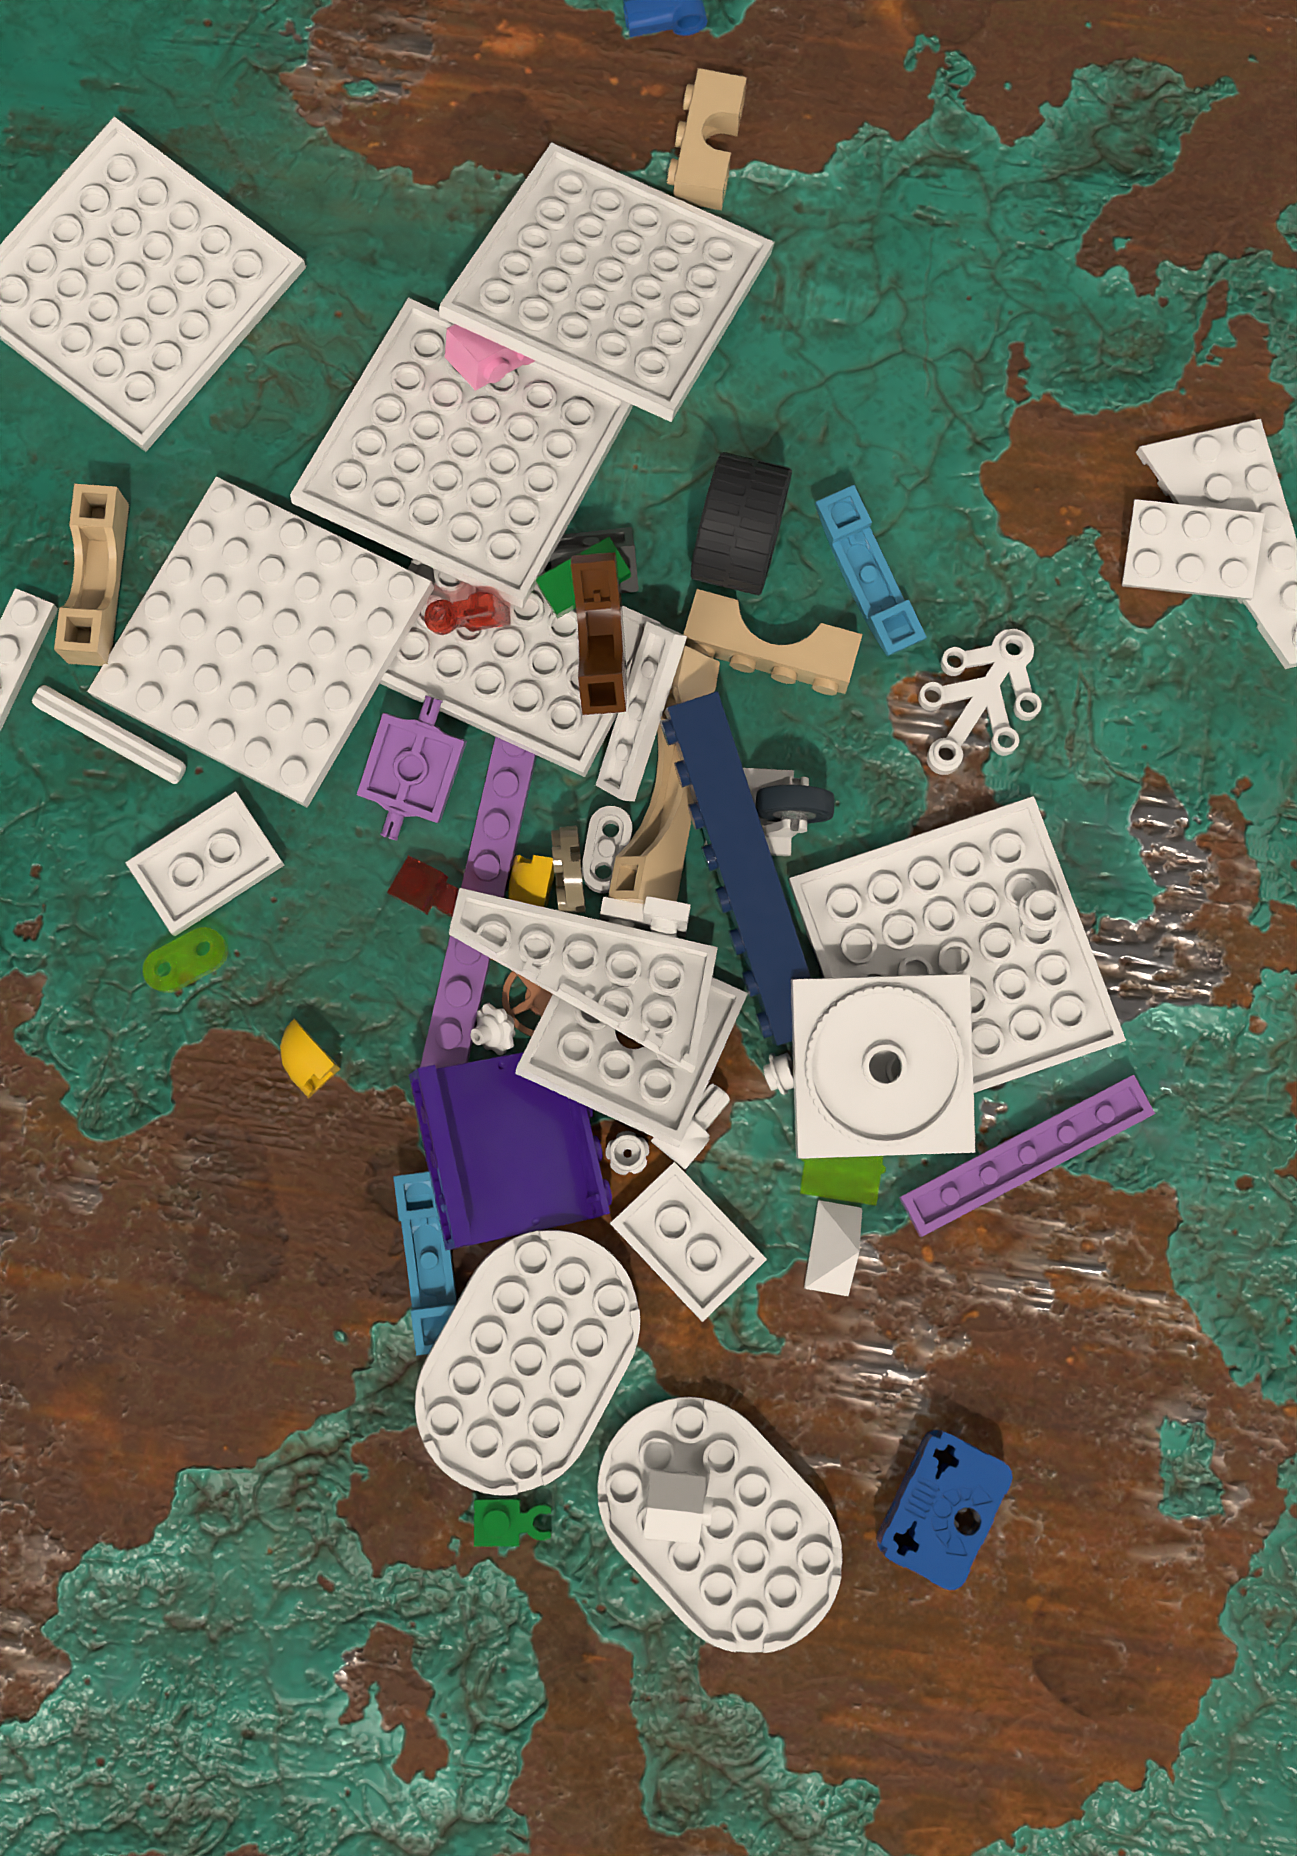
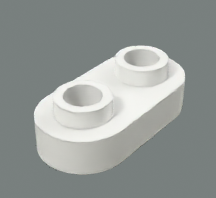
M605 806L598 809L592 815L589 822L581 867L582 877L585 884L591 890L598 893H609L615 858L629 844L632 837V822L629 815L623 809L616 806ZM608 824H614L619 828V832L614 837H607L603 833V828ZM606 865L612 870L611 875L606 879L598 878L595 871L599 866Z

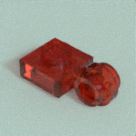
M488 592L470 594L468 599L456 601L453 604L444 599L434 601L428 605L424 616L428 629L437 635H446L461 627L474 632L511 624L510 608L494 594Z
M408 855L387 893L428 915L433 906L440 912L452 917L459 889L446 883L449 877L443 872Z

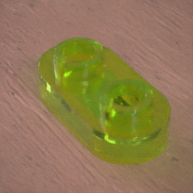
M196 928L151 952L143 964V977L150 987L159 992H176L219 969L225 963L228 956L227 942L221 934L212 928ZM203 941L209 942V952L203 956L197 955L196 948L198 944ZM169 962L171 965L170 973L167 976L160 977L158 975L159 965Z

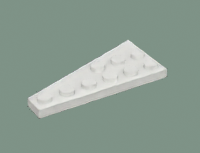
M1261 419L1140 446L1136 454L1144 465L1146 463L1149 465L1159 480L1158 486L1165 496L1169 495L1175 504L1265 513L1253 599L1251 601L1237 600L1240 604L1244 603L1258 623L1257 629L1284 668L1297 667V539Z
M459 888L449 935L693 1074L697 1063L718 947Z

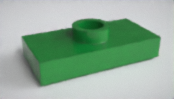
M610 536L578 554L615 552L619 584L631 577V571ZM571 559L536 579L538 588L557 619L576 609Z

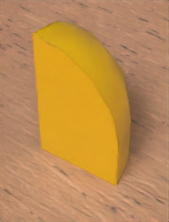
M516 855L509 879L508 899L547 908L555 874L553 858L533 855L532 860L521 855Z
M295 1018L288 1024L280 1044L282 1065L291 1080L310 1098L341 1068Z

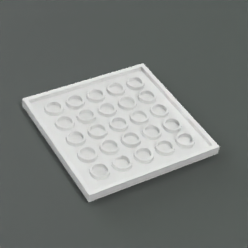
M114 117L0 244V339L146 452L297 279L306 266L304 260Z
M551 143L440 303L439 317L672 422L770 257L774 242Z
M408 298L291 492V502L523 609L536 585L537 577L543 573L633 405L538 361H534L529 365H522L507 373L500 381L489 383L475 391L445 358L447 328L454 325V323L439 317V311Z
M216 477L109 654L108 664H103L87 692L94 698L308 808L435 587L430 580Z
M1034 796L797 875L788 880L822 978L970 974L974 1093L1126 1041ZM1032 889H1049L1056 893L1062 902V918L1049 931L1036 932L1030 930L1020 920L1018 914L1019 902ZM882 1050L875 1053L869 1063L871 1076L880 1083H888L894 1080L900 1071V1060L897 1054L890 1050Z

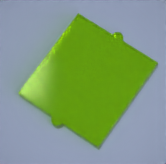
M884 1156L800 1158L804 1162L800 1194L877 1206L881 1174L886 1172V1167L882 1165Z

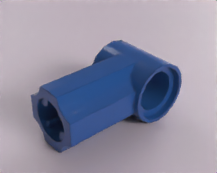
M623 0L625 23L629 37L666 30H673L677 35L687 36L703 30L708 22L703 0Z

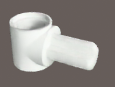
M710 1084L702 1095L679 1148L655 1137L651 1142L686 1170L709 1142L710 1135L706 1130L729 1103V1096L718 1086Z

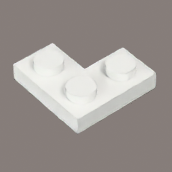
M649 896L646 897L645 904L603 897L600 919L601 921L648 930L675 938L677 936L686 938L691 904Z

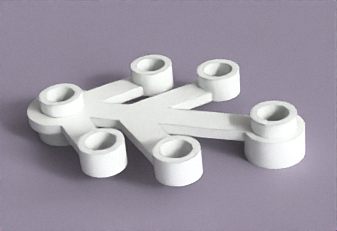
M1007 629L1000 632L994 638L991 646L968 651L952 647L943 654L941 668L950 676L960 675L965 668L987 664L993 665L983 678L945 686L936 682H929L922 687L918 701L924 709L929 711L939 709L942 704L971 698L948 736L936 740L928 750L927 763L935 773L948 775L959 767L963 759L961 746L985 708H987L993 732L991 740L992 749L999 755L1007 756L1017 748L1019 736L1014 729L1010 728L1000 685L1009 673L1016 696V701L1013 705L1015 715L1024 721L1032 720L1037 716L1041 709V700L1035 693H1032L1026 666L1032 660L1034 646L1026 633L1017 629ZM1009 643L1016 644L1020 648V654H1009L1006 651V645ZM949 656H957L960 658L962 665L958 668H953L947 663V658ZM929 690L936 691L940 699L938 702L931 703L926 700L924 693ZM1023 700L1031 701L1034 705V711L1031 713L1024 712L1020 707V702ZM1001 735L1009 736L1012 740V746L1009 748L1000 746L998 737ZM944 747L951 749L954 754L953 759L943 760L939 756V749Z

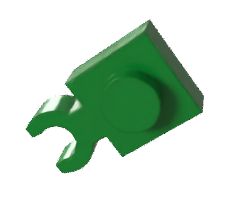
M475 1498L474 1547L520 1546V1533H528L530 1537L539 1541L550 1539L552 1537V1530L538 1529L534 1524V1518L538 1514H551L552 1506L540 1503L531 1507L529 1511H521V1498Z

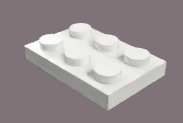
M1135 499L1122 586L1251 601L1253 599L1265 513Z
M236 791L125 862L170 933L174 936L180 934L284 866L277 852Z
M675 1162L610 1223L702 1322L767 1260Z

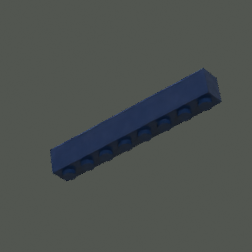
M717 691L667 707L665 710L667 719L661 720L660 724L667 745H676L680 761L674 762V767L682 788L686 786L690 788L694 803L687 806L695 830L703 828L707 845L701 846L706 866L709 872L716 870L721 887L715 888V893L722 913L730 911L735 928L728 930L733 949L736 955L743 953L748 970L742 972L747 992L750 997L757 995L762 1012L755 1015L763 1039L771 1037L772 1043L778 1046L792 1041L791 979H811Z

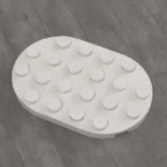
M539 1230L524 1233L502 1243L478 1265L426 1357L415 1391L416 1420L423 1443L434 1462L452 1479L472 1490L482 1493L515 1495L543 1484L545 1486L554 1481L571 1467L580 1456L631 1362L640 1331V1311L632 1282L622 1265L611 1253L596 1242L572 1232Z
M697 1397L666 1399L639 1411L618 1430L605 1452L598 1478V1505L603 1525L609 1538L621 1555L684 1624L708 1643L731 1652H774L786 1648L808 1635L825 1617L836 1597L841 1580L842 1546L837 1526L828 1508L816 1492L745 1417L728 1406L713 1400ZM651 1471L674 1474L684 1473L692 1476L706 1477L704 1496L713 1497L710 1526L701 1525L699 1544L643 1538Z

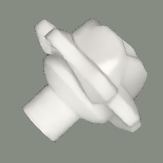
M490 1003L484 1004L482 1009L477 1011V1026L471 1031V1039L474 1044H482L486 1050H493L498 1055H503L507 1049L514 1046L515 1021L504 1009H496Z

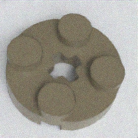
M577 825L560 827L559 830H551L553 865L557 882L558 911L571 914L586 913Z

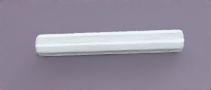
M46 685L40 686L33 696L32 703L38 709L173 784H177L182 779L187 767L181 760Z

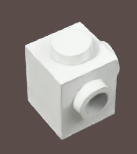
M651 1471L643 1538L699 1544L701 1525L710 1526L713 1497L704 1496L706 1477L692 1476L684 1473L674 1474Z

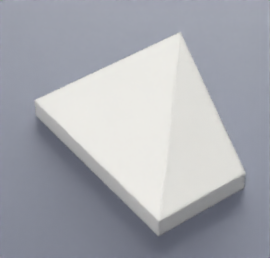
M818 1200L804 1289L844 1296L849 1295L860 1252L862 1208Z

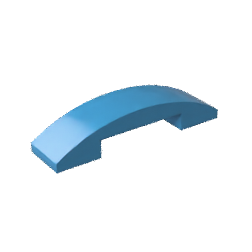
M855 485L816 501L815 506L840 571L862 616L886 656L888 657L925 640L927 637L909 599L904 600L870 528L872 521Z
M429 1171L393 1177L399 1221H401L416 1356L429 1354L457 1303L451 1250L445 1251Z

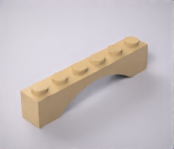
M684 646L661 720L667 719L665 715L667 707L714 693L720 662ZM660 723L657 730L658 765L656 783L651 802L641 826L629 844L615 858L608 898L645 904L646 897L649 896L677 902L691 825V817L687 805L694 803L689 786L682 788L674 767V762L680 761L676 745H667Z

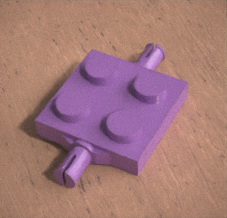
M425 695L419 719L405 720L388 713L382 714L357 792L358 796L375 801L385 810H388L382 832L380 833L381 836L398 840L404 817L418 816L435 823L441 822L467 743L466 740L446 734L438 726H435L441 704L443 703L442 700Z

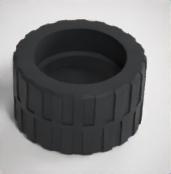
M722 452L719 455L707 492L697 533L690 571L692 579L758 596L762 594L792 476V470L789 467L728 452Z

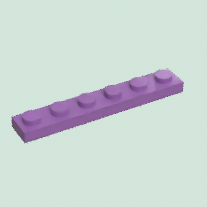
M1131 1075L900 1196L899 1199L919 1237H922L1154 1115L1155 1112L1136 1077Z

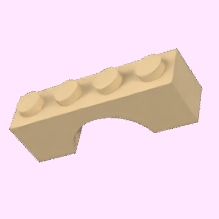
M74 484L69 523L74 544V575L69 598L64 606L59 607L54 650L68 664L103 666V664H108L109 654L112 651L129 504L117 487Z
M697 589L683 635L687 636L684 646L712 659L717 658L730 662L729 665L736 670L752 673L757 669L771 673V678L782 683L795 684L796 681L811 684L812 689L819 693L836 695L837 692L846 693L863 634L821 623L810 636L800 642L789 645L770 644L756 637L746 627L740 614L738 600Z

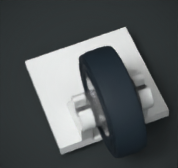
M743 768L771 855L791 856V838L797 833L807 832V824L824 822L833 818L834 794L826 789L809 786V778H794V770Z

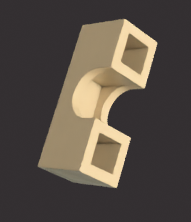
M698 68L695 85L687 84L683 110H689L687 122L679 121L675 147L681 148L679 160L671 159L667 184L674 185L675 198L690 205L722 211L730 172L731 152L713 149L705 141L716 134L738 135L745 101L747 77Z

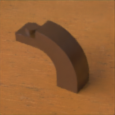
M616 553L571 556L578 623V683L582 715L626 712L625 636Z

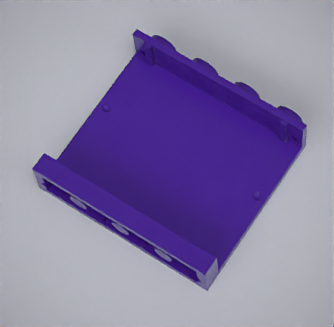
M524 1052L437 1069L435 1065L417 1068L409 1074L445 1251L610 1214L608 1205L612 1202V1194L608 1181L602 1179L599 1162L602 1160V1148L598 1137L592 1134L589 1121L593 1114L592 1108L515 1074Z

